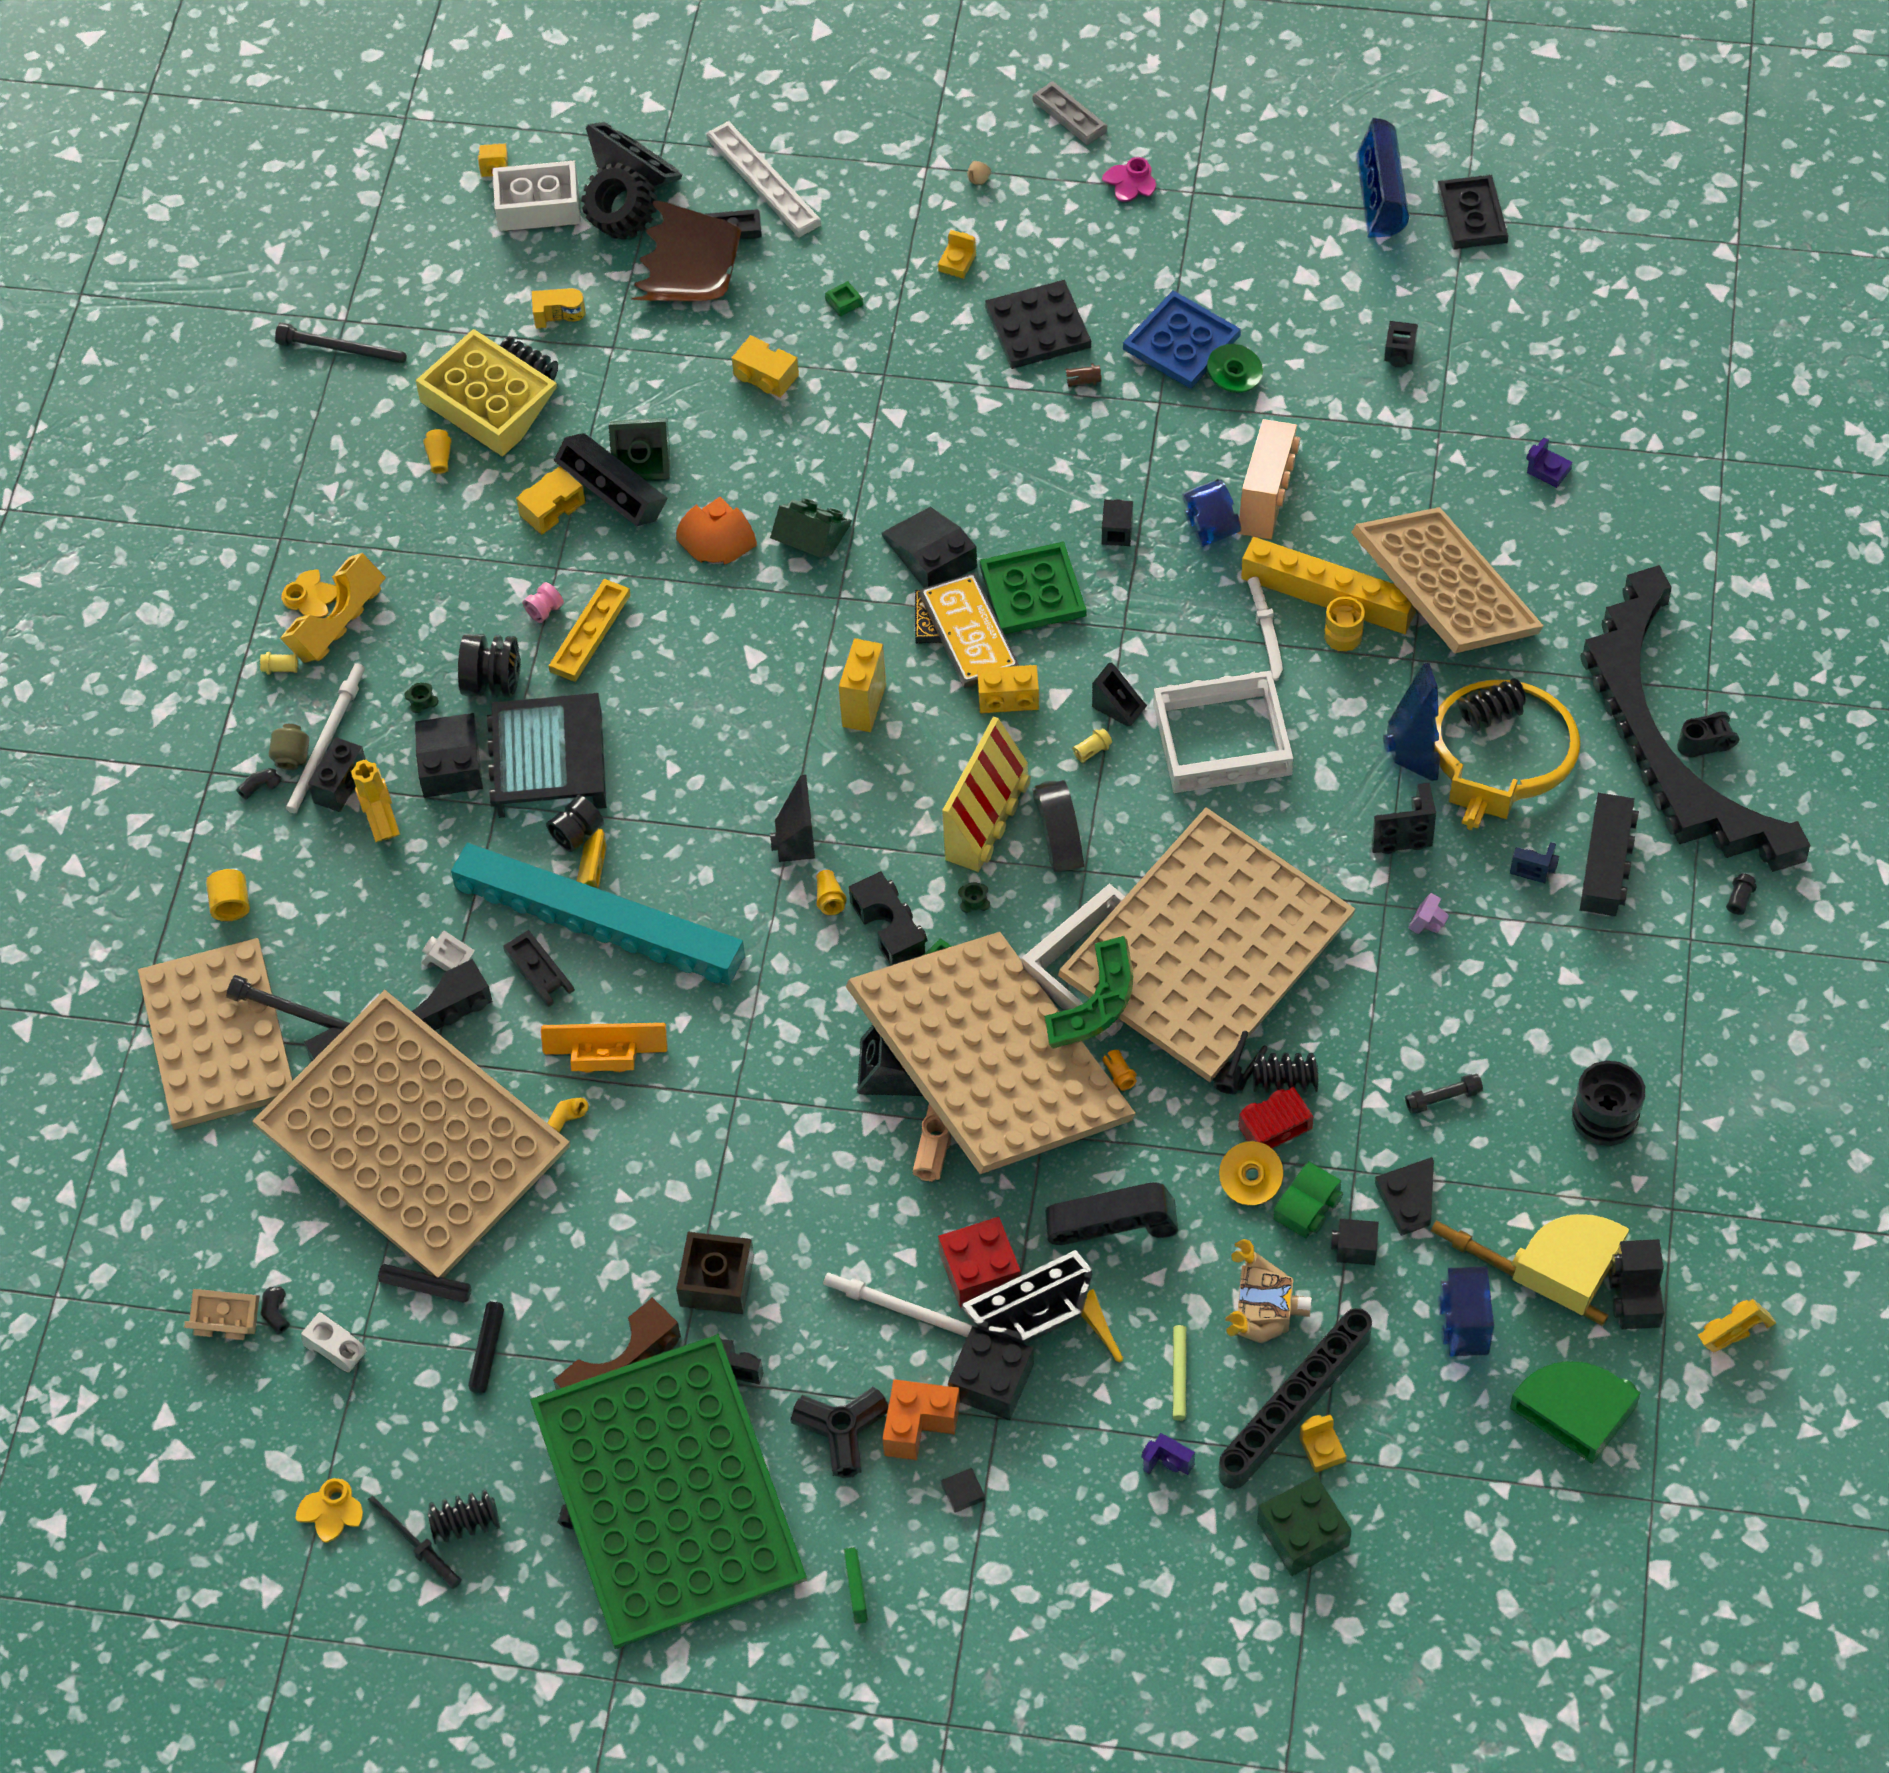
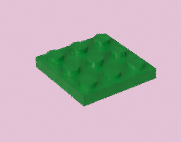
M1064 541L979 560L992 608L1004 635L1086 617V607Z

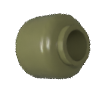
M284 724L283 728H278L271 734L269 758L275 762V766L286 770L298 769V766L304 764L307 760L309 736L301 731V727L296 724Z

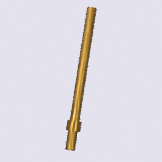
M1437 1220L1435 1221L1431 1232L1451 1242L1453 1248L1462 1253L1467 1251L1513 1277L1516 1267L1512 1265V1261L1472 1240L1473 1236L1462 1230L1457 1232ZM1589 1304L1583 1316L1603 1326L1609 1315Z

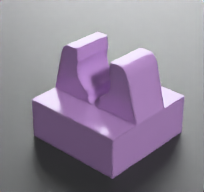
M1430 893L1419 905L1408 929L1417 934L1424 928L1438 933L1449 917L1445 911L1438 907L1441 898Z

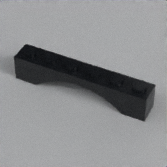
M473 959L444 972L439 984L429 997L411 1012L435 1031L445 1025L448 1026L456 1023L459 1018L471 1012L484 1009L487 1004L493 1001L487 982ZM331 1028L304 1041L311 1061L344 1029Z

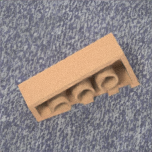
M1263 419L1242 488L1238 534L1272 540L1279 508L1283 506L1285 489H1288L1291 473L1289 471H1293L1295 454H1298L1300 437L1296 436V424Z

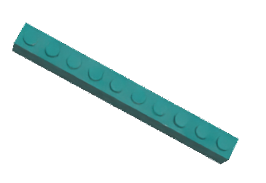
M468 842L451 869L454 886L462 893H473L484 897L490 903H501L511 907L518 913H529L539 917V919L546 923L552 924L554 922L565 926L571 932H582L593 936L602 943L610 942L621 946L629 953L637 952L649 956L650 959L657 963L665 962L674 965L685 973L693 972L702 975L713 983L721 982L730 985L745 958L744 943L741 939Z

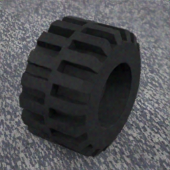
M617 163L616 166L608 164L606 169L601 167L596 170L598 174L590 176L589 180L591 182L589 185L585 184L583 188L586 194L581 197V202L585 204L582 206V210L587 215L586 219L593 226L615 239L617 237L621 240L627 239L628 235L633 238L638 236L637 231H645L647 229L645 225L647 222L651 224L653 221L651 215L656 213L657 210L652 202L658 201L657 196L654 194L656 190L650 184V181L633 168ZM627 191L624 205L619 210L612 212L615 198L620 193Z

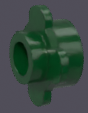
M416 683L405 692V699L410 701L412 712L420 713L423 709H427L429 706L435 707L438 704V697L432 693V685Z
M971 882L960 887L958 890V895L962 898L960 909L965 913L978 909L982 911L988 910L990 907V901L987 900L986 896L988 887L977 882Z

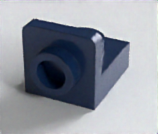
M1550 842L1546 855L1539 854L1534 850L1516 847L1512 857L1510 874L1545 884L1549 872L1555 874L1560 856L1554 855L1556 844Z

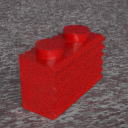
M1291 1087L1289 1090H1277L1267 1101L1247 1105L1239 1114L1238 1127L1247 1141L1260 1142L1273 1149L1313 1129L1314 1116L1296 1089Z

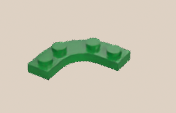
M1125 936L1094 944L1099 967V984L1094 995L1086 1003L1072 1009L1044 1016L1049 1045L1052 1049L1097 1036L1109 1028L1123 1013L1133 988V968L1128 941Z

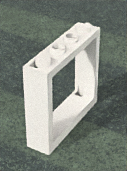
M1271 671L1252 672L1239 676H1223L1219 679L1196 680L1186 684L1154 688V710L1174 793L1292 775L1293 755ZM1264 697L1277 751L1178 765L1166 711Z
M1110 883L1022 957L1023 968L1037 980L1045 993L1064 1010L1075 1008L1084 1003L1044 969L1110 914L1125 898ZM1118 1018L1109 1028L1095 1037L1102 1041L1108 1035H1115L1121 1029L1123 1021Z

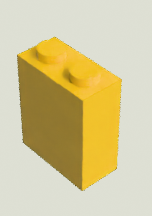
M856 638L853 640L839 683L842 727L866 732L872 731L886 687L882 643Z

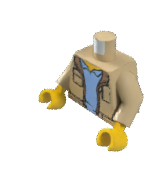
M1242 1239L1236 1242L1235 1246L1241 1251L1233 1252L1231 1258L1237 1263L1245 1260V1265H1242L1238 1311H1234L1225 1318L1226 1321L1233 1323L1226 1329L1229 1336L1240 1335L1255 1342L1264 1343L1280 1336L1282 1333L1289 1332L1290 1315L1310 1317L1311 1297L1292 1295L1293 1278L1287 1276L1286 1273L1254 1252V1246L1249 1240Z

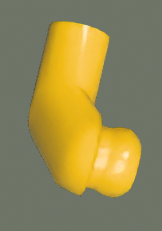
M572 1098L559 1102L547 1124L560 1133L566 1121L578 1119L586 1114L589 1108L588 1102L584 1098Z

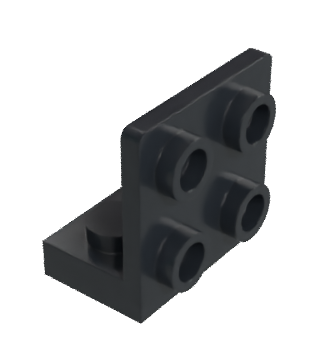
M1430 783L1417 784L1416 796L1411 799L1413 811L1374 816L1371 846L1373 853L1382 852L1390 854L1398 850H1421L1433 846L1436 810Z

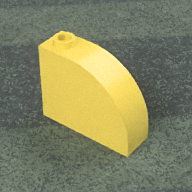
M1576 1214L1555 1219L1544 1225L1533 1236L1525 1250L1519 1248L1512 1262V1265L1516 1267L1512 1280L1583 1316L1607 1276L1609 1269L1612 1267V1255L1617 1254L1620 1241H1626L1630 1229L1610 1219L1595 1215Z

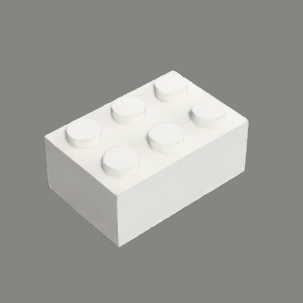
M575 160L493 168L494 206L499 231L581 224Z

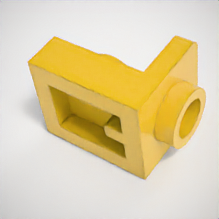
M506 143L479 145L478 163L481 177L493 176V168L508 167Z
M950 230L948 246L938 263V271L964 279L976 257V238L964 232Z
M1331 1414L1324 1417L1320 1415L1313 1416L1300 1426L1299 1439L1315 1473L1346 1462V1454L1333 1429L1334 1420Z

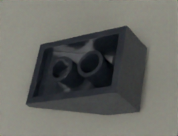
M928 507L882 532V537L923 588L961 577L977 568L976 545L960 526L932 507Z
M474 713L415 721L416 757L423 797L483 789Z

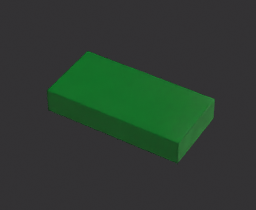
M855 1547L844 1548L854 1624L866 1623L868 1618L858 1550Z

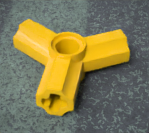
M366 759L356 762L355 768L351 770L356 785L355 790L363 813L366 812L375 842L388 840L400 835L390 805L392 804L391 797L376 763L368 762Z

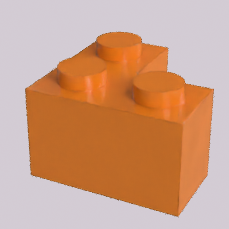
M893 1379L882 1439L884 1456L917 1460L922 1430L955 1435L960 1408L959 1388Z

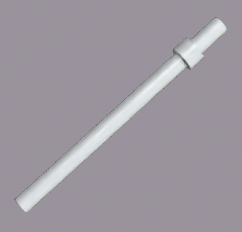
M354 664L348 679L342 682L338 691L339 698L286 806L288 812L297 813L309 788V780L323 759L350 700H354L359 690L357 685L365 671L363 665Z
M827 1273L823 1285L845 1292L846 1297L857 1301L860 1299L867 1300L964 1337H968L972 1327L970 1324L866 1287L865 1282L854 1278L850 1281Z

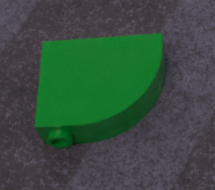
M1576 1361L1558 1362L1542 1367L1529 1375L1512 1394L1510 1409L1593 1464L1635 1410L1641 1392L1629 1380L1620 1379L1599 1366Z

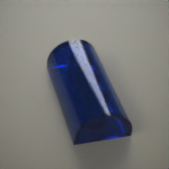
M1372 118L1356 154L1368 238L1389 237L1399 233L1406 227L1409 221V211L1396 128L1384 119Z

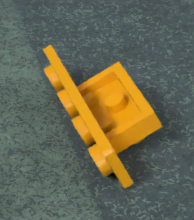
M665 1023L542 1025L541 1027L543 1054H571V1071L591 1073L594 1071L624 1072L626 1070H634L636 1053L666 1052L668 1048Z

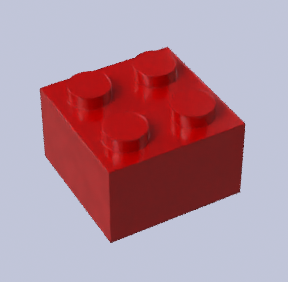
M999 1216L938 1236L939 1254L960 1308H962L963 1303L1021 1276L1019 1265Z

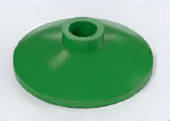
M1221 345L1212 351L1207 361V371L1211 380L1217 386L1229 392L1243 393L1250 391L1259 384L1262 378L1263 367L1259 357L1252 350L1242 345Z

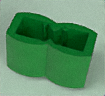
M1307 1162L1275 1206L1273 1219L1304 1238H1307L1312 1231L1317 1233L1325 1222L1326 1217L1324 1214L1329 1208L1335 1209L1343 1196L1341 1180L1313 1163Z

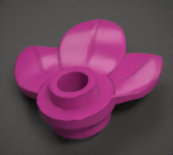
M1142 157L1131 158L1126 165H1114L1102 177V182L1116 186L1115 197L1120 202L1131 201L1139 193L1144 196H1151L1156 189V181L1151 176V166Z

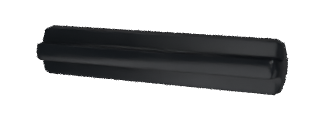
M388 1264L381 1265L378 1272L379 1282L460 1302H468L471 1295V1285L443 1277L437 1278L434 1275Z
M490 1301L485 1307L468 1384L470 1391L474 1393H485L487 1390L504 1313L503 1304L500 1302Z

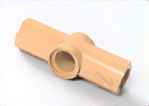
M930 1104L926 1117L922 1122V1135L913 1167V1175L921 1180L933 1182L941 1177L946 1152L951 1144V1133ZM934 1131L943 1132V1133L940 1134V1135H932V1134H930L931 1132H934Z

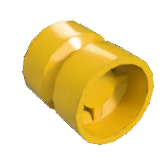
M1342 596L1335 598L1327 606L1324 638L1326 643L1337 651L1346 652L1353 650L1362 641L1365 610L1357 599Z

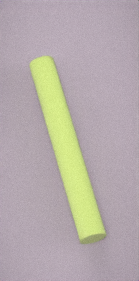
M1177 1325L1173 1328V1419L1177 1421L1186 1419V1327L1182 1325Z

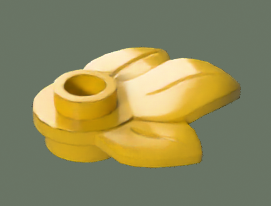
M318 569L301 573L295 582L286 585L281 598L287 608L299 610L304 616L312 614L321 618L329 614L326 605L335 601L337 589L335 585L320 582V572Z
M338 1478L327 1480L321 1486L319 1492L305 1496L296 1512L297 1522H315L317 1534L324 1543L336 1539L343 1531L345 1525L358 1527L363 1518L362 1506L359 1501L352 1497L350 1485L345 1480ZM336 1492L342 1494L341 1497L336 1500L330 1499L332 1494Z

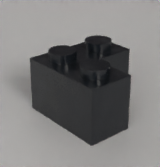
M1660 1240L1620 1241L1617 1254L1612 1255L1613 1269H1609L1610 1288L1616 1289L1617 1298H1613L1614 1317L1620 1318L1621 1330L1661 1328L1664 1307L1660 1281L1664 1267Z

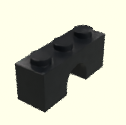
M882 871L849 886L850 903L864 925L875 920H885L891 923L887 928L877 932L879 949L890 966L923 956L926 953L925 943L928 942L924 929L921 925H915L912 920L913 914L906 902L901 903L894 882L892 880L887 881Z

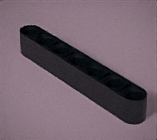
M1354 1308L1346 1312L1223 1451L1219 1460L1218 1477L1225 1487L1237 1489L1245 1485L1370 1341L1372 1319L1367 1311ZM1359 1326L1364 1330L1360 1332H1355L1351 1330L1350 1327ZM1335 1348L1342 1350L1344 1353L1334 1355L1329 1350ZM1315 1371L1322 1373L1324 1376L1314 1378L1309 1373ZM1299 1395L1303 1399L1301 1401H1293L1289 1399V1396ZM1278 1418L1282 1420V1423L1274 1425L1269 1423L1268 1420ZM1252 1441H1257L1261 1443L1262 1446L1259 1448H1251L1247 1444ZM1229 1465H1237L1241 1468V1470L1238 1472H1231L1227 1470L1226 1467H1228Z

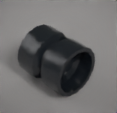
M578 795L565 806V812L560 811L546 823V827L552 838L563 849L573 852L584 842L585 835L591 836L604 825V820L598 809L588 799Z

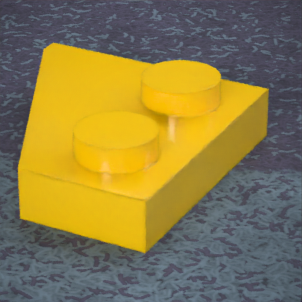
M1754 1299L1750 1301L1745 1300L1736 1304L1731 1310L1732 1313L1723 1319L1718 1318L1709 1322L1704 1327V1331L1698 1334V1337L1703 1345L1714 1353L1734 1342L1749 1337L1750 1332L1748 1330L1755 1325L1763 1322L1766 1328L1775 1325L1776 1322L1771 1314Z

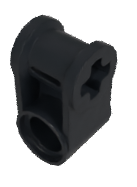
M1721 711L1708 716L1686 720L1683 723L1677 743L1679 752L1687 757H1697L1717 751H1727L1735 747L1739 742V736L1736 732H1733L1729 724V714Z

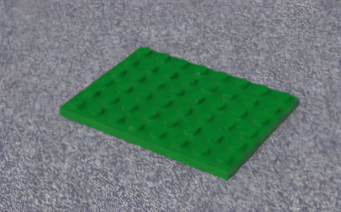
M719 1334L530 1399L614 1649L807 1581L805 1570Z

